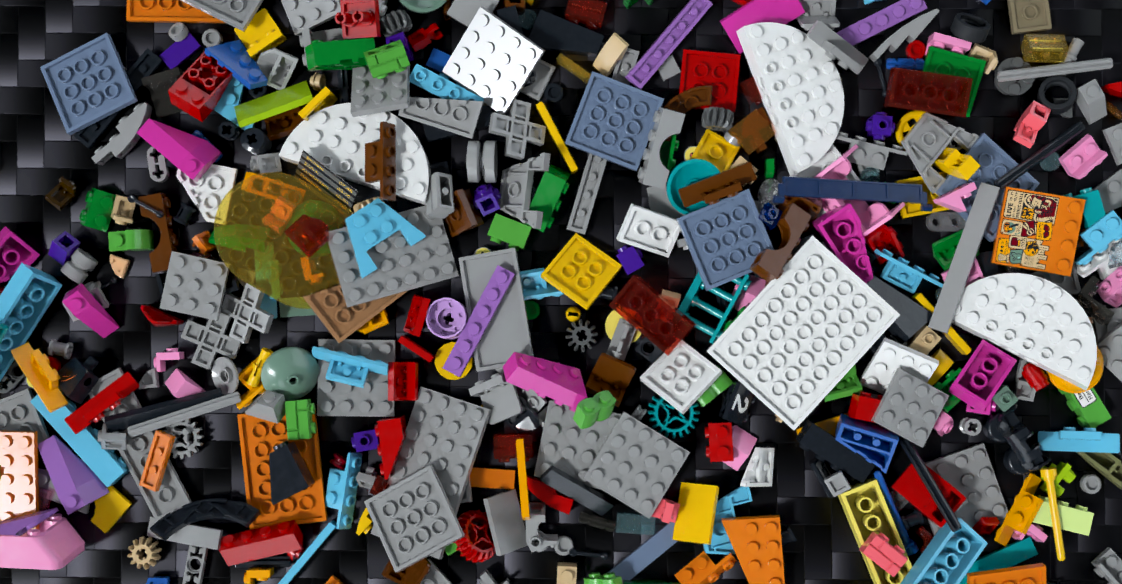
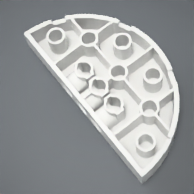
M761 22L743 26L736 33L766 113L772 123L771 126L790 175L799 173L820 160L830 149L839 133L844 114V92L840 75L832 59L825 55L826 51L811 40L803 31L792 26L773 22Z
M351 103L326 107L310 115L308 121L303 120L288 136L279 153V157L284 161L298 165L302 152L305 150L341 179L380 191V182H365V143L380 141V122L384 121L395 124L396 196L427 205L429 177H431L427 155L410 127L389 111L353 117L350 112Z
M1004 273L988 276L964 288L952 324L1085 391L1087 390L1096 367V337L1084 309L1067 291L1051 281L1022 273Z

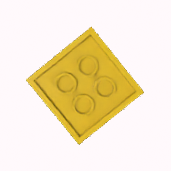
M575 233L542 272L541 278L588 310L621 270L622 265Z

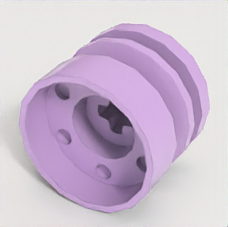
M452 298L435 300L429 306L426 314L428 329L434 335L443 339L453 340L459 338L468 321L466 307ZM451 315V317L454 318V321L449 322L448 325V321H446L445 318L450 317Z

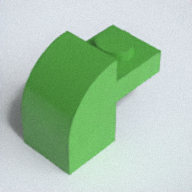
M136 229L108 232L110 252L155 250L152 230Z

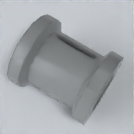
M52 339L49 343L48 355L63 356L64 359H70L73 353V343H62Z
M966 417L960 421L959 428L962 433L975 436L980 433L982 426L979 420ZM969 423L973 424L971 426L972 430H968V428L970 427Z

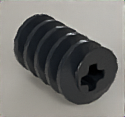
M248 128L240 137L242 147L254 155L266 154L272 149V141H270L267 134L258 128Z

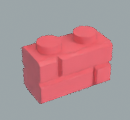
M872 532L859 550L894 577L908 560L903 555L905 551L898 545L894 547L888 543L890 539L883 533L876 534Z

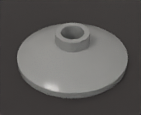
M219 357L212 366V379L216 388H221L224 395L236 391L239 375L232 360L227 357Z

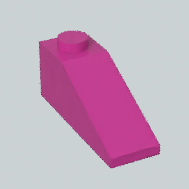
M82 283L66 293L62 300L75 317L103 338L120 327Z

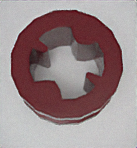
M334 453V459H331L330 463L339 469L345 470L347 459L340 454Z

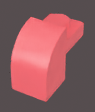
M1034 100L1018 120L1014 128L1013 140L1030 149L1034 145L1038 131L1047 122L1051 109Z
M662 498L652 517L659 518L665 523H675L680 504Z

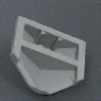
M272 48L262 52L256 64L268 79L267 85L281 90L286 87L299 58L277 48Z

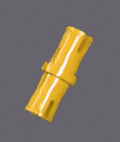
M264 347L261 349L257 361L252 365L253 370L246 382L252 387L259 386L262 366L266 359L274 353L272 350Z

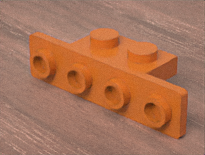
M703 551L674 576L681 584L714 583L719 579V575L724 571L730 570L737 560L730 553L715 565L705 551Z

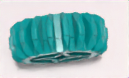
M655 396L652 397L656 403L648 404V406L654 409L647 411V413L653 414L654 417H650L648 420L649 422L656 421L652 428L655 429L659 426L658 433L661 434L665 430V437H668L669 432H671L672 438H675L676 432H678L679 436L683 437V430L687 434L690 433L687 429L688 426L693 429L695 428V425L691 422L692 420L696 422L699 420L693 417L694 414H700L699 410L693 409L699 406L698 403H694L689 408L688 418L684 417L678 410V415L681 418L675 415L670 417L669 414L671 413L666 406L670 409L675 408L663 402L664 399L662 397L659 399ZM659 406L666 411V417L662 423L658 418ZM673 420H680L684 423L676 428L667 427Z

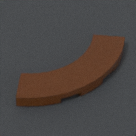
M699 86L688 89L672 98L664 108L685 114L697 107L711 106L712 86ZM671 136L666 138L664 141L670 142Z

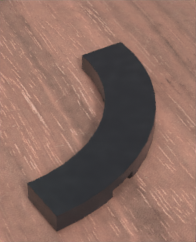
M226 498L204 499L183 505L181 509L166 514L150 527V530L166 541L183 527L206 519L232 520L248 528L261 512L252 505L241 501H231Z

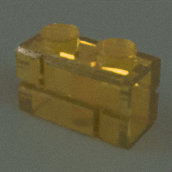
M1025 34L1021 44V51L1024 62L1063 63L1068 52V45L1064 35Z

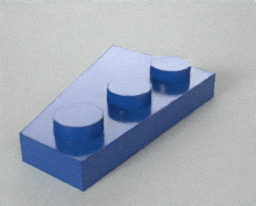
M240 40L205 48L204 53L208 57L212 56L218 61L217 64L230 70L233 73L232 76L249 90L267 85L268 79L254 59L248 54L247 49Z

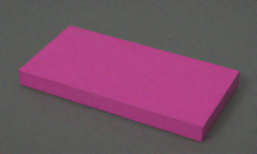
M751 0L720 20V23L738 53L741 54L744 51L736 33L737 30L743 26L761 22L786 25L805 13V10L799 0Z

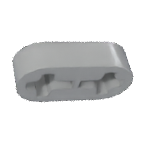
M150 147L147 151L150 177L156 182H165L169 177L166 158L161 154L158 156L157 162V159L152 156L156 153V149ZM158 166L161 171H164L161 178L155 176V173L158 172Z

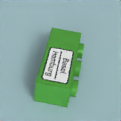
M1094 388L1082 393H1068L1058 389L1067 398L1068 401L1066 403L1068 407L1075 411L1078 416L1076 418L1077 422L1081 427L1095 428L1112 418Z

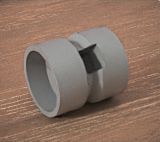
M77 248L71 255L72 260L64 264L61 272L74 282L81 284L88 277L87 272L92 271L98 264V261L87 252Z

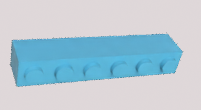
M38 395L30 401L107 487L113 486L129 472L123 458L119 457L115 450L102 449L101 442H98V430L96 428L93 429L89 425L78 434L73 432L65 422V418L77 409V406L71 400H67L68 405L52 413L48 411Z

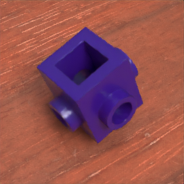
M876 112L875 115L869 117L865 127L867 137H873V140L884 141L891 136V133H894L895 122H892L893 116H887L885 112Z
M491 183L481 185L474 191V199L472 201L476 209H480L483 216L501 208L499 201L501 199L500 192L497 188L494 189Z

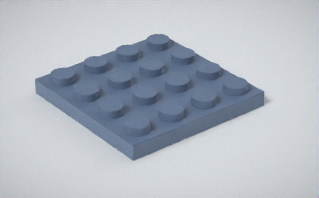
M108 33L40 67L65 130L69 135L138 101L113 40Z
M592 71L565 144L637 171L648 143V134L651 129L653 130L655 124L653 122L654 113L662 106L664 99Z
M985 133L980 134L975 143L965 153V155H971L980 165L977 171L968 180L948 174L945 177L944 183L935 192V194L941 196L965 183L974 182L977 189L971 192V196L962 199L966 212H957L966 221L980 183L994 186V182L1018 165L1015 160ZM1026 172L1007 187L1034 191L1040 183ZM1005 188L999 192L983 236L989 242H993L996 237Z
M749 189L740 192L736 196L725 198L716 204L706 206L676 219L706 291L753 272L750 270V267L758 253L765 249L774 250Z

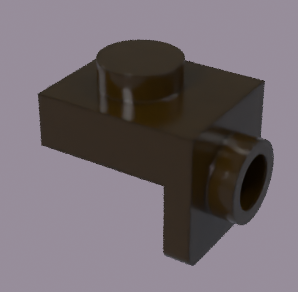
M61 176L59 184L45 195V199L61 211L77 196L76 185L70 179L66 180Z

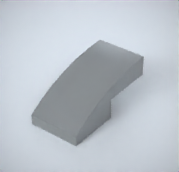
M1020 358L1014 384V395L1020 400L1033 402L1036 390L1030 387L1021 374L1024 371L1022 367L1030 362Z

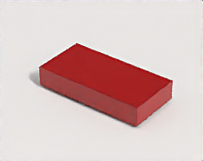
M402 335L399 338V343L429 363L435 358L434 354L407 336Z

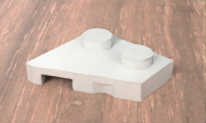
M755 447L740 486H772L775 448Z

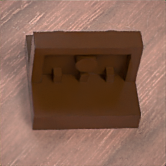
M462 188L453 192L455 211L444 218L451 237L458 236L467 230L484 224L479 210L474 206L470 189L463 190Z

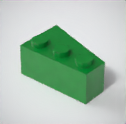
M374 38L331 40L328 42H323V40L311 41V44L305 47L308 71L353 70V68L368 66L363 52L375 49Z
M552 164L549 165V171L544 172L529 207V211L543 212L541 229H537L542 232L545 231L546 227H551L554 218L551 216L554 210L558 211L562 203L559 199L562 193H566L570 185L567 181L571 173Z

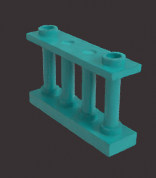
M698 272L672 322L680 326L682 323L692 325L712 336L709 342L713 344L723 333L722 329L743 290H748L752 282L749 280L751 276L746 274L744 278L739 277L732 280V282L739 285L735 295L719 287L708 290L730 302L724 313L700 300L699 296H697L700 289H705ZM697 306L721 319L716 330L691 317L690 313H688L690 307Z

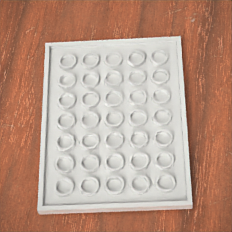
M811 236L789 262L783 266L782 269L784 271L778 279L770 281L707 350L716 361L793 430L802 423L900 316L894 308L814 236Z

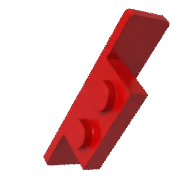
M126 372L66 417L65 422L75 434H78L91 423H97L102 420L107 411H113L121 405L120 402L138 389L140 385L129 372Z

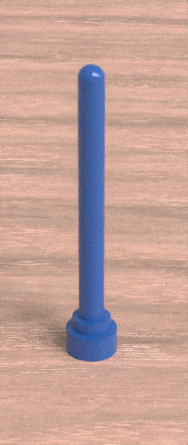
M877 470L874 472L875 479L879 484L903 541L908 556L918 552V546L915 541L909 538L883 475Z

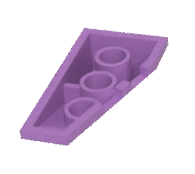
M56 435L38 444V449L58 498L68 515L109 493L108 488L98 476Z
M56 507L1 521L0 535L21 536L59 510Z

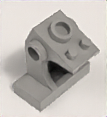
M529 502L530 520H526V543L531 552H542L548 546H551V548L555 547V544L558 543V534H545L538 528L541 522H545L546 504L544 502Z

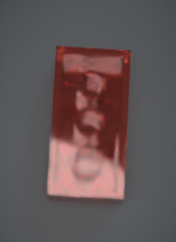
M893 67L890 69L884 106L966 118L973 78Z
M633 275L609 304L611 308L668 356L673 354L696 326L692 320L638 275Z

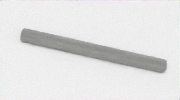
M1104 58L999 71L997 73L998 82L1110 69L1113 67V59Z
M236 391L131 425L127 428L130 437H135L240 403V393Z

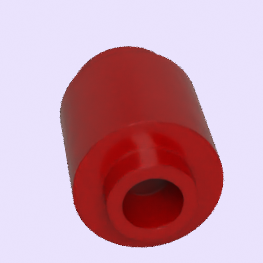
M1032 363L1022 367L1024 370L1021 373L1022 376L1036 392L1050 384L1047 380L1048 376L1042 368Z

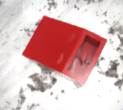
M203 52L169 88L168 93L171 104L203 122L216 107L231 81L233 73L226 67L222 68L219 66L215 58L212 56L208 57Z
M405 416L383 418L377 421L378 424L375 425L376 437L379 436L380 444H377L378 455L382 456L380 473L384 475L385 480L391 477L406 437Z
M911 463L891 487L930 521L942 528L946 520ZM926 465L952 511L955 513L967 498Z

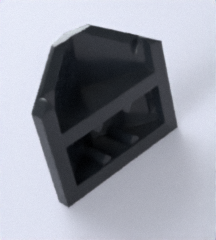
M520 396L522 413L504 420L515 434L534 431L540 426L539 415Z

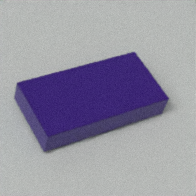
M188 32L185 39L175 42L159 56L174 71L201 49L202 46Z

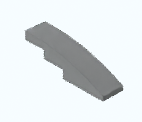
M936 8L901 27L887 38L868 58L875 62L886 49L893 53L904 40L909 43L913 42L937 15L939 10Z
M151 516L147 536L161 539L150 530V527L156 523L155 518ZM190 524L178 530L167 541L218 550L223 530Z

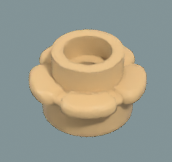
M315 72L310 77V86L316 91L322 90L325 87V75Z

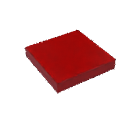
M413 295L403 329L405 332L420 337L431 299Z

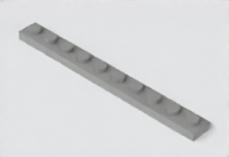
M627 48L623 58L617 61L612 79L630 85L625 76L636 64L640 51ZM589 154L567 230L585 235L607 160Z

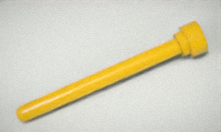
M1056 467L1041 468V477L1046 481L1057 559L1064 561L1065 551L1054 484L1057 469Z

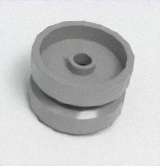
M468 141L466 155L468 182H480L481 177L484 176L486 183H496L498 170L496 141H485L483 151L480 141Z

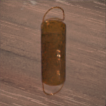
M1106 101V109L1118 120L1119 118L1121 119L1122 112L1112 103Z

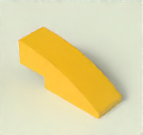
M947 147L932 164L937 169L963 180H968L980 167L971 155L961 154L957 149Z

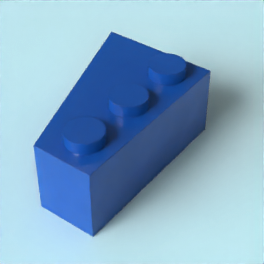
M841 413L835 429V440L866 458V461L869 463H873L881 468V471L884 473L887 472L899 441L897 434L876 423L854 419Z

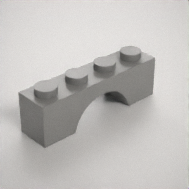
M662 107L655 111L653 116L655 124L653 130L651 129L648 134V141L650 142L648 149L645 148L643 153V167H640L637 177L640 183L665 189L669 170L664 167L660 160V148L666 138L681 132L685 118L684 113Z

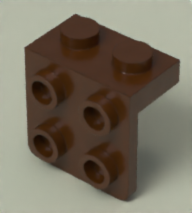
M601 353L588 378L585 390L593 396L598 392L608 390L616 399L615 406L619 407L636 368L611 355Z
M424 558L406 569L395 573L389 560L381 574L383 577L398 584H420L424 576L429 573L431 563L427 558Z

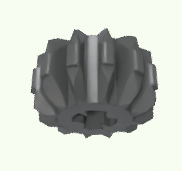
M405 10L392 11L380 20V30L385 38L401 32L405 34L410 31L413 25L409 14Z
M705 108L701 118L702 126L712 131H729L734 122V113L724 108Z
M579 319V326L577 327L575 322H572L571 324L575 329L567 328V331L572 332V335H566L565 337L566 339L573 338L568 345L571 346L575 342V351L581 345V351L585 352L584 345L592 349L589 341L597 343L595 339H591V336H598V333H591L596 328L595 325L589 329L587 328L590 321L587 320L585 326H582V319ZM584 330L587 336L586 340L582 339L583 341H579V337L576 335L577 332Z

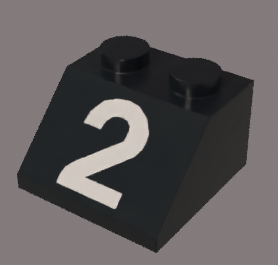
M732 380L733 383L728 389L718 416L742 425L743 422L746 423L750 414L748 408L750 404H754L756 396L743 384Z

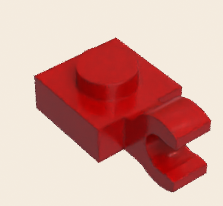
M433 23L426 30L421 28L406 38L416 52L430 44V39L438 40L443 35L440 31L434 33L439 27L436 23Z

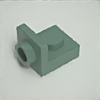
M1001 385L992 398L1003 412H1006L1019 400L1006 385Z

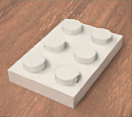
M631 203L616 239L669 258L681 229L675 218Z

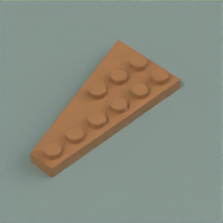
M340 285L305 296L303 299L339 344L407 291L348 308Z

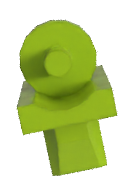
M1061 461L1057 466L1054 463L1049 466L1056 467L1057 469L1056 480H1054L1056 497H1060L1065 490L1059 485V482L1063 479L1067 483H1071L1076 477L1071 470L1072 466ZM1044 481V483L1040 486V489L1043 492L1048 493L1046 481Z

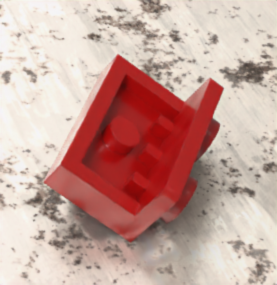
M884 224L864 237L871 253L876 256L875 261L879 265H882L887 259L874 252L875 249L882 251L884 248L899 257L905 256L902 251L903 245L896 238V231L891 226L887 227Z
M388 362V401H417L418 362Z
M709 422L708 427H705V438H709V446H706V457H710V462L734 461L732 422Z

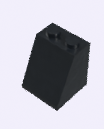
M285 441L273 447L274 452L269 454L271 502L273 505L315 483L295 442L288 443V441Z

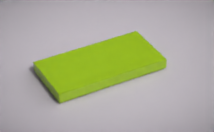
M303 81L234 106L238 124L242 128L308 104L313 97L307 81Z

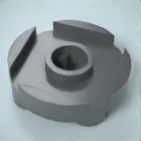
M1021 57L1008 58L1002 61L995 70L994 83L996 88L1005 95L1018 96L1030 89L1035 78L998 82L997 73L1005 70L1030 68L1031 65Z

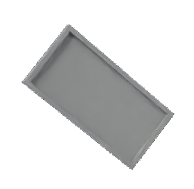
M516 248L458 258L468 319L497 265L515 274L474 351L476 371L482 372L503 368V365L514 352L534 357Z

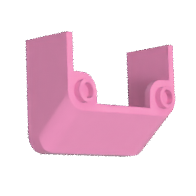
M855 144L813 178L848 180L845 176L851 172L852 166L847 157L858 148V145ZM817 198L823 200L822 208L825 212L850 203L860 218L863 237L893 218L905 206V203L902 202L889 211L880 202H875L869 206L866 201Z
M53 514L40 523V530L31 529L22 536L0 535V568L61 569L85 550V541L68 520L62 517V514Z

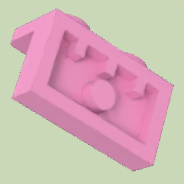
M934 32L928 38L925 55H927L929 46L964 55L970 50L972 42Z
M1086 134L1058 160L1068 176L1081 179L1087 176L1095 166L1101 164L1108 154L1106 151L1099 149L1091 135Z
M1122 265L1095 287L1102 300L1115 308L1122 304Z

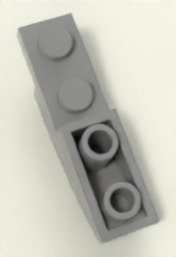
M146 102L140 103L129 116L121 118L116 126L120 134L113 135L106 146L99 147L94 152L95 155L91 157L96 164L103 166L113 156L120 159L124 158L141 138L137 132L151 117L153 107Z

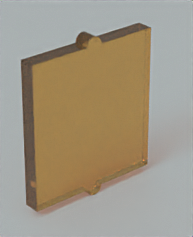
M757 109L729 130L736 138L737 144H740L748 155L775 135V132L767 123L768 120H764Z

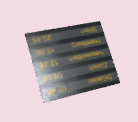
M303 150L293 180L320 201L333 206L341 217L346 219L358 191Z

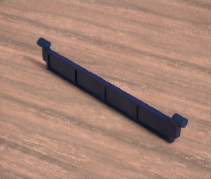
M783 176L782 183L778 184V195L773 196V203H784V196L894 203L904 202L921 204V211L931 212L933 209L932 204H927V192H923L922 184Z

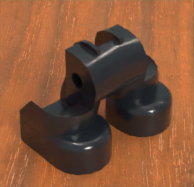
M1015 403L1006 412L999 409L992 415H989L983 423V432L989 440L1003 443L1007 441L1010 448L1003 456L1005 468L1013 474L1026 475L1032 471L1040 470L1052 460L1047 457L1042 458V452L1039 449L1041 444L1039 442H1035L1030 446L1026 443L1025 440L1033 435V431L1029 430L1018 420L1013 412L1017 409V404Z

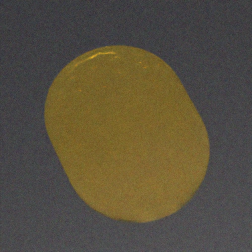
M276 172L261 173L236 184L221 201L214 221L215 245L226 267L239 279L285 305L301 309H311L303 297L340 285L325 233L347 227L345 219L353 213L336 199L298 177Z

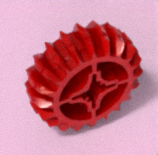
M469 510L461 514L457 519L465 537L453 542L457 545L456 550L461 551L460 556H466V561L471 560L473 563L484 562L492 558L496 551L486 512Z

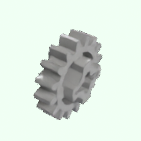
M187 419L166 426L167 430H162L176 436L171 450L173 458H177L180 455L181 459H185L186 455L188 457L193 456L192 451L195 453L199 452L197 446L203 445L199 439L204 438V435H199L202 428H196L197 421L191 423V419ZM178 425H184V426H187V427L184 428L183 430H181L180 428H177L176 426H178ZM183 434V435H184V437H183V440H184V441L181 442V441H180V439H181V436H180V435ZM181 446H183L184 448H187L188 450L181 451V450H178V448H180Z

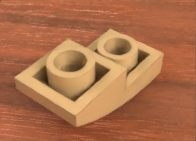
M613 33L601 49L593 66L601 74L608 77L611 75L617 61L623 58L629 44L617 33Z

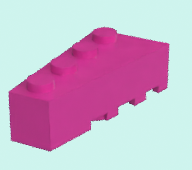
M514 352L503 365L506 382L526 391L532 389L538 394L537 396L552 398L555 404L560 406L565 404L573 412L576 411L580 401L588 398L582 375L578 368Z

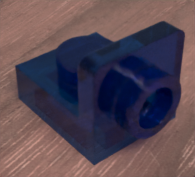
M769 202L764 204L758 218L763 222L767 232L776 227L782 211Z

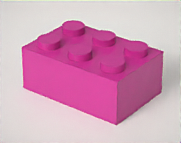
M982 340L948 392L982 413L1017 360L987 341Z

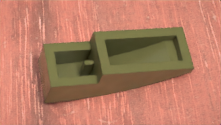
M1077 452L1093 468L1122 490V463L1111 453Z

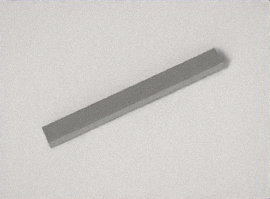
M980 183L928 328L948 334L999 195L1000 187Z

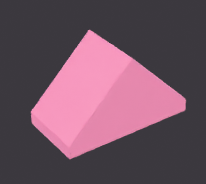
M178 368L174 370L165 382L173 396L177 398L206 392Z

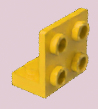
M265 8L254 15L245 32L234 28V31L247 48L246 51L255 61L258 60L262 52L275 48L287 40Z

